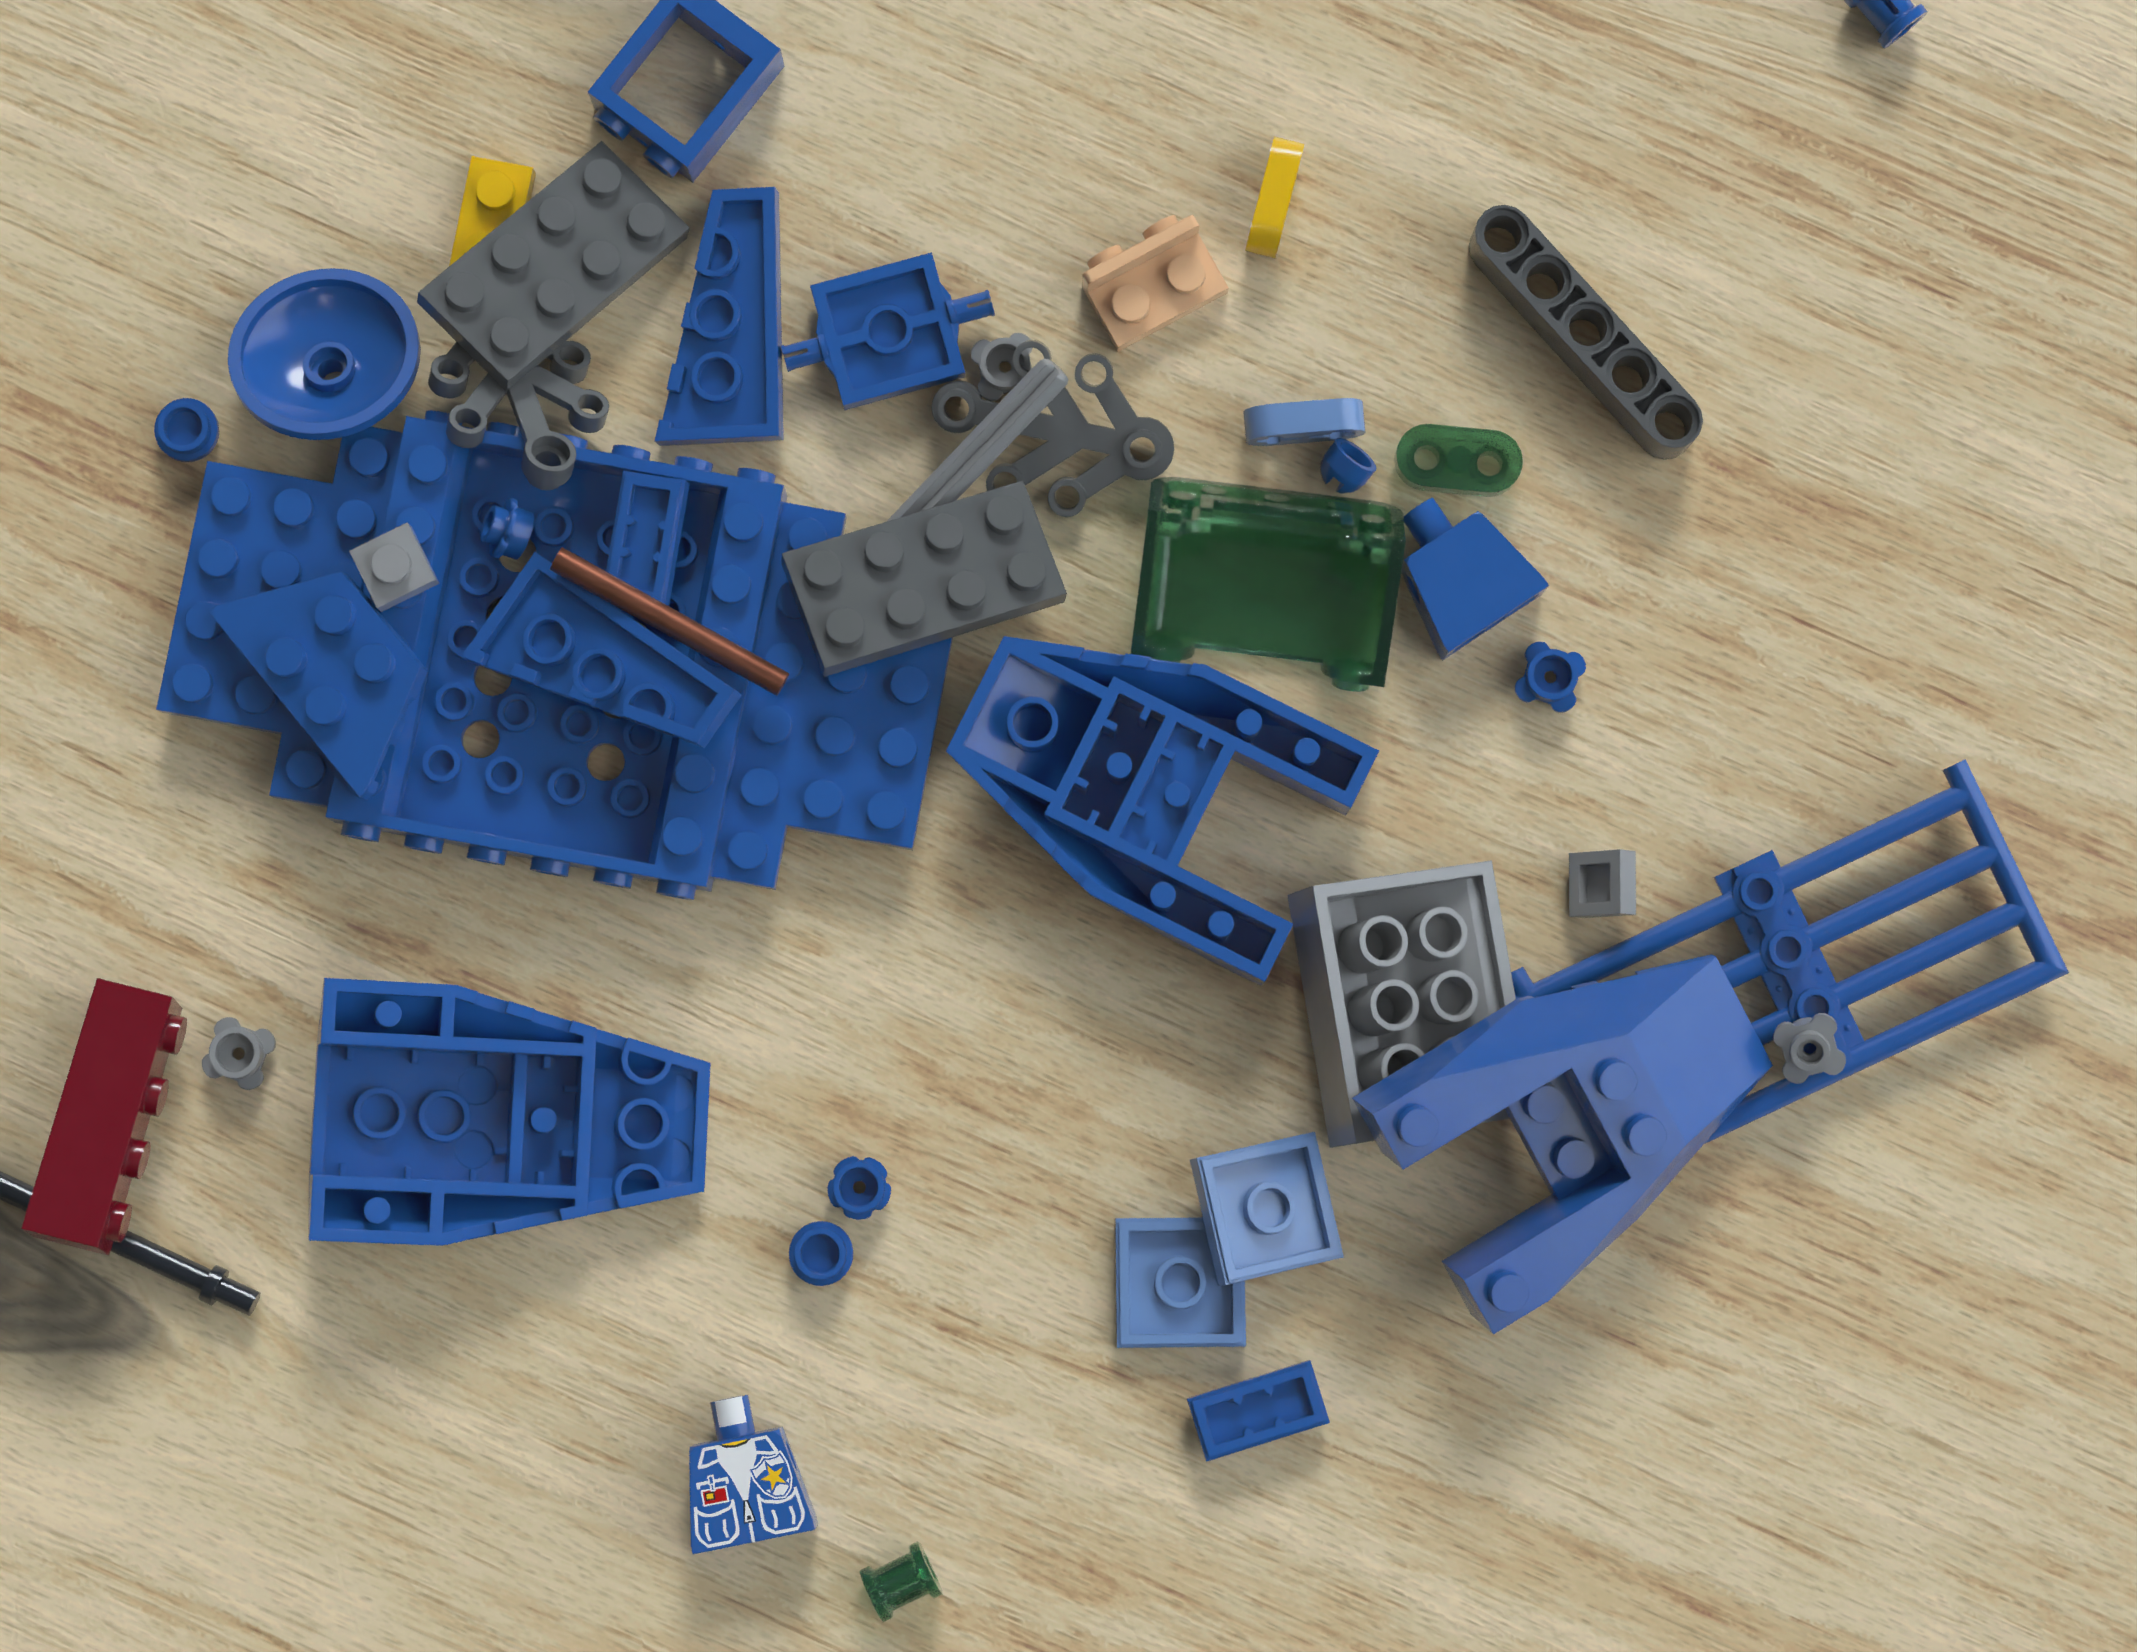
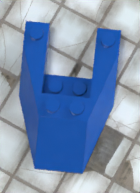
M1004 636L946 749V753L1090 896L1203 958L1262 986L1286 941L1293 923L1179 867L1178 865L1231 759L1346 816L1379 750L1204 664L1151 659L1148 656L1127 653L1121 655L1086 650L1084 647Z
M1710 954L1636 971V975L1598 983L1597 981L1574 985L1571 986V990L1536 998L1532 996L1518 998L1352 1098L1381 1152L1403 1170L1503 1109L1506 1110L1551 1195L1442 1260L1470 1314L1492 1334L1499 1332L1552 1299L1629 1228L1773 1066L1716 956Z

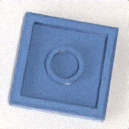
M1315 1132L1190 1159L1218 1286L1344 1258Z
M1203 1217L1115 1218L1117 1348L1246 1347L1245 1281L1218 1286Z

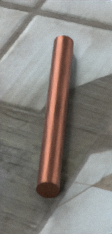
M563 547L556 555L550 567V570L776 696L780 693L789 676V673Z

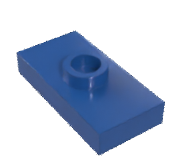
M623 471L606 572L669 606L690 483L686 480Z
M1311 1360L1186 1398L1206 1462L1330 1423Z

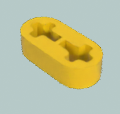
M1274 136L1245 251L1276 259L1305 144Z

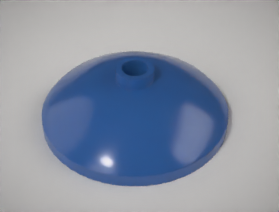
M347 269L310 270L275 283L256 297L245 309L235 325L228 348L229 374L243 406L254 418L268 428L299 439L329 440L341 438L376 424L392 412L404 399L418 372L421 355L420 337L410 309L404 300L385 283L367 274ZM329 373H342L334 379L323 380Z

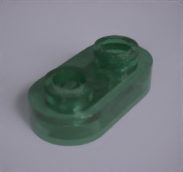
M1422 424L1411 428L1402 436L1395 451L1394 463L1402 481L1414 489L1493 497L1505 493L1514 485L1522 470L1523 457L1516 441L1501 431ZM1420 450L1431 451L1437 458V466L1430 470L1419 468L1414 460L1415 453ZM1482 456H1492L1498 461L1500 470L1493 476L1484 475L1478 469L1477 460Z

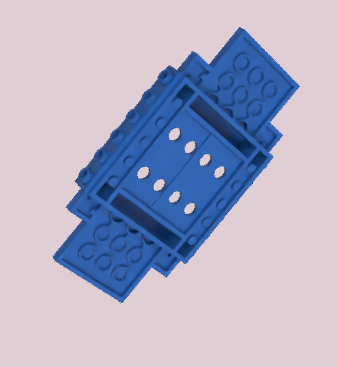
M433 410L426 411L424 419L406 416L403 432L370 426L355 434L342 437L333 483L207 461L156 710L171 715L280 734L281 739L269 796L326 807L325 817L335 823L343 824L341 835L349 838L379 842L381 832L405 836L404 847L436 854H442L444 843L468 847L467 859L495 865H505L507 855L532 859L530 870L561 877H568L569 868L572 866L595 871L593 882L631 889L633 878L658 882L657 894L686 900H694L696 889L711 892L715 879L776 890L787 828L913 851L953 637L823 677L783 570L781 558L784 552L844 535L847 519L846 513L787 503L788 496L784 485L774 483L776 476L766 471L738 468L737 476L712 472V463L686 456H677L674 465L650 461L651 453L649 451L626 445H613L612 453L587 449V440L567 434L562 435L571 440L576 448V460L572 475L565 484L556 489L541 490L531 485L522 471L521 461L525 442L518 426L500 422H488L483 441L476 447L463 448L453 444L446 435L449 413ZM623 471L686 480L690 483L669 607L788 672L789 676L778 696L770 693L621 609L619 610L633 620L643 624L649 631L742 695L705 748L623 718H611L599 709L512 678L508 689L502 694L490 696L482 693L475 681L476 672L480 666L468 662L461 656L488 619V611L492 604L503 598L520 573L506 569L502 565L500 558L496 559L490 556L488 544L480 539L481 528L491 506L502 507L509 498H514L518 501V507L532 511L534 523L530 540L534 543L536 552L551 563H553L556 555L563 547L606 571ZM408 522L439 584L383 612L378 611L428 670V673L416 700L412 701L406 709V723L396 746L390 744L375 778V781L379 783L377 790L370 799L365 800L360 798L211 616L209 611L219 604L340 571L348 574L376 607L349 551ZM476 722L491 723L499 733L497 749L490 756L484 758H476L469 755L463 745L465 731ZM605 744L619 748L625 759L621 774L609 781H601L594 778L588 769V759L591 752L598 746Z

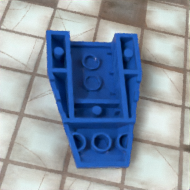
M324 978L316 1046L309 1165L308 1240L443 1246L704 1192L711 1063L632 1038H625L602 1031L583 1023L543 1013L534 1008L511 1001L507 1002L481 994L478 991L458 985Z

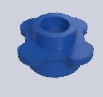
M1545 642L1532 643L1524 654L1528 662L1524 676L1515 683L1517 697L1526 703L1538 700L1550 704L1552 709L1558 713L1569 711L1576 703V696L1573 691L1578 677L1583 675L1586 670L1584 658L1577 652L1567 654L1561 650L1550 649ZM1548 671L1555 673L1556 681L1548 683L1544 678L1545 673Z

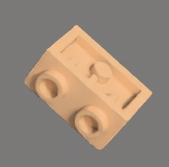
M1175 215L1163 218L1142 233L1145 240L1125 251L1122 250L1120 245L1109 247L1087 262L1090 269L1082 274V289L1117 352L1228 293L1229 287L1198 234L1199 224L1194 215H1190L1181 221H1178Z

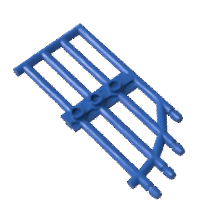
M1965 759L1943 769L1950 788L1782 867H1780L1773 850L1713 877L1722 895L1535 983L1532 982L1524 967L1511 972L1516 999L1526 996L1536 998L1571 990V986L1599 981L1733 918L1749 953L1721 967L1732 988L1761 976L1777 1011L1751 1023L1762 1045L1774 1041V1031L1782 1022L1793 1023L1801 1018H1813L1818 1013H1825L1832 1016L1837 1023V1031L1834 1037L1837 1049L1844 1052L1846 1056V1064L1844 1069L1836 1075H1829L1826 1072L1809 1075L1806 1081L1799 1084L1792 1083L1784 1078L1746 1096L1704 1143L1706 1144L2068 974L2069 971ZM1957 812H1963L1978 842V846L1808 925L1793 894V889ZM1989 868L1991 869L2007 903L1836 983L1820 950L1821 947ZM2019 927L2035 961L1864 1041L1848 1005L2008 930ZM1807 1043L1804 1045L1803 1050L1811 1054L1815 1052L1816 1046L1812 1043Z

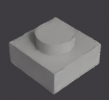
M408 522L349 551L377 609L381 612L439 584Z
M1617 849L1569 853V917L1594 918L1636 915V851Z

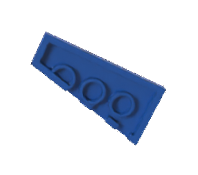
M775 187L712 190L695 263L697 273L690 303L686 302L681 327L683 328L678 355L676 363H672L667 384L669 394L663 420L659 419L654 442L659 446L784 440L779 192Z

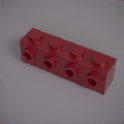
M100 978L96 979L21 1228L33 1237L108 1256L110 1255L113 1241H123L132 1214V1205L125 1203L132 1178L141 1179L150 1155V1142L144 1140L151 1116H160L168 1094L169 1080L162 1078L169 1053L174 1055L179 1053L186 1034L187 1018L180 1016L183 1008L172 996Z

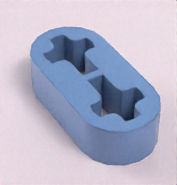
M1355 398L1266 404L1243 411L1246 443L1253 446L1335 441L1337 438L1350 439L1366 433L1363 401Z

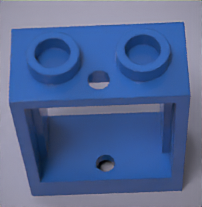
M660 0L592 85L588 94L594 109L597 110L593 118L603 129L620 141H623L627 135H630L647 148L643 156L657 170L669 178H673L679 172L693 183L785 66L779 47L716 0ZM678 18L745 67L742 74L686 145H683L618 96L622 88Z

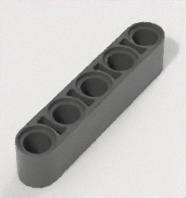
M1509 205L1493 206L1484 211L1475 225L1469 242L1470 257L1477 268L1644 451L1652 457L1663 460L1673 459L1683 454L1701 432L1703 417L1697 402L1523 212ZM1491 228L1506 229L1514 237L1516 248L1510 252L1503 253L1494 251L1486 243L1484 232ZM1533 274L1548 275L1556 283L1558 295L1551 299L1537 298L1527 287L1526 279ZM1576 320L1590 321L1599 331L1600 342L1592 346L1579 344L1571 336L1569 324ZM1620 366L1633 368L1642 379V389L1633 393L1622 391L1613 381L1612 370ZM1665 412L1675 414L1684 424V437L1676 440L1663 437L1656 429L1655 416Z

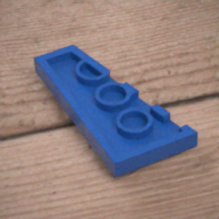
M537 552L533 553L461 656L470 663L702 748L707 746L742 696L735 689L609 602L551 571L552 563Z

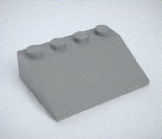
M1492 860L1316 885L1287 895L1330 1148L1375 1141L1352 1099L1354 1096L1516 1000ZM1503 1109L1482 1123L1510 1118L1506 1110Z

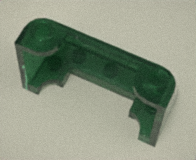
M1181 477L1154 479L1151 482L1130 654L1180 663L1181 660L1192 658L1195 648L1315 662L1320 663L1322 673L1332 678V685L1336 688L1361 692L1368 690L1369 686L1385 687L1406 544L1403 512L1393 505L1372 500Z

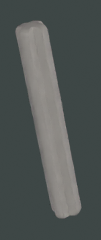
M1049 359L1040 360L887 521L956 501L1068 384L1069 379L1063 370Z

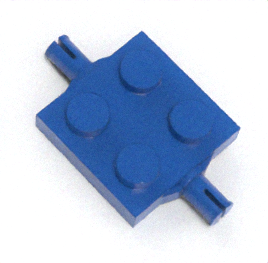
M931 252L810 285L818 314L817 337L786 346L782 345L781 349L788 372L824 361L825 366L836 379L844 410L965 378L966 373L958 347L959 324L988 316H995L988 290L952 300L950 294L940 283Z

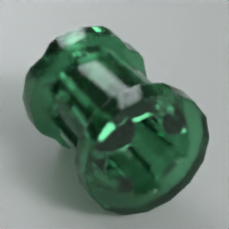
M918 1541L909 1545V1553L879 1568L873 1569L868 1566L860 1570L865 1589L883 1622L893 1617V1611L928 1594L934 1599L943 1595L941 1585L931 1562Z

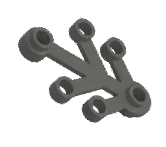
M1027 340L1016 348L1012 362L1015 371L1024 378L1029 372L1020 362V355L1023 350L1036 348L1041 351L1044 359L1052 360L1049 348L1041 341ZM1097 353L1088 354L1078 362L1075 368V380L1082 390L1095 393L1114 428L1088 423L1067 388L1064 387L1047 405L1053 415L1040 412L1019 434L1046 440V442L1012 464L1004 463L994 467L987 477L986 489L987 491L995 489L994 478L1001 472H1009L1015 476L1017 482L1023 480L1024 484L1027 485L1081 449L1109 454L1077 478L1063 477L1055 481L1048 493L1050 508L1059 516L1071 517L1083 509L1086 499L1124 475L1136 480H1149L1161 475L1169 467L1173 459V437L1168 428L1159 420L1152 417H1138L1113 379V366L1105 356ZM1096 361L1105 367L1106 379L1102 383L1091 385L1084 380L1082 369L1088 362ZM957 380L945 384L935 394L932 402V414L937 424L944 430L951 433H963L969 431L975 425H979L999 403L983 400L980 392L974 385L966 381ZM954 396L965 399L969 406L968 415L960 420L952 419L945 410L946 401ZM1145 437L1152 441L1155 452L1151 458L1138 460L1132 455L1130 445L1135 439ZM1072 486L1078 491L1079 502L1074 507L1064 508L1057 503L1055 493L1060 487Z
M565 341L546 357L551 360L550 371L537 365L507 391L487 373L464 404L455 406L450 411L446 426L448 439L453 444L463 448L478 446L484 439L488 422L487 418L507 393L525 442L521 468L528 482L541 490H553L565 484L572 475L576 460V448L566 436L549 430L536 393L569 410L568 420L575 429L584 433H595L601 430L605 425L609 411V402L603 394L591 389L584 390L574 385L585 379L591 360L588 349L575 341ZM457 342L446 355L435 358L431 365L428 385L436 395L443 398H456L465 392L470 372L469 366L475 361ZM562 360H571L578 365H570ZM441 374H450L455 376L456 379H448ZM581 409H591L595 411L596 414H589L582 411ZM459 423H468L475 428L467 429L460 426Z

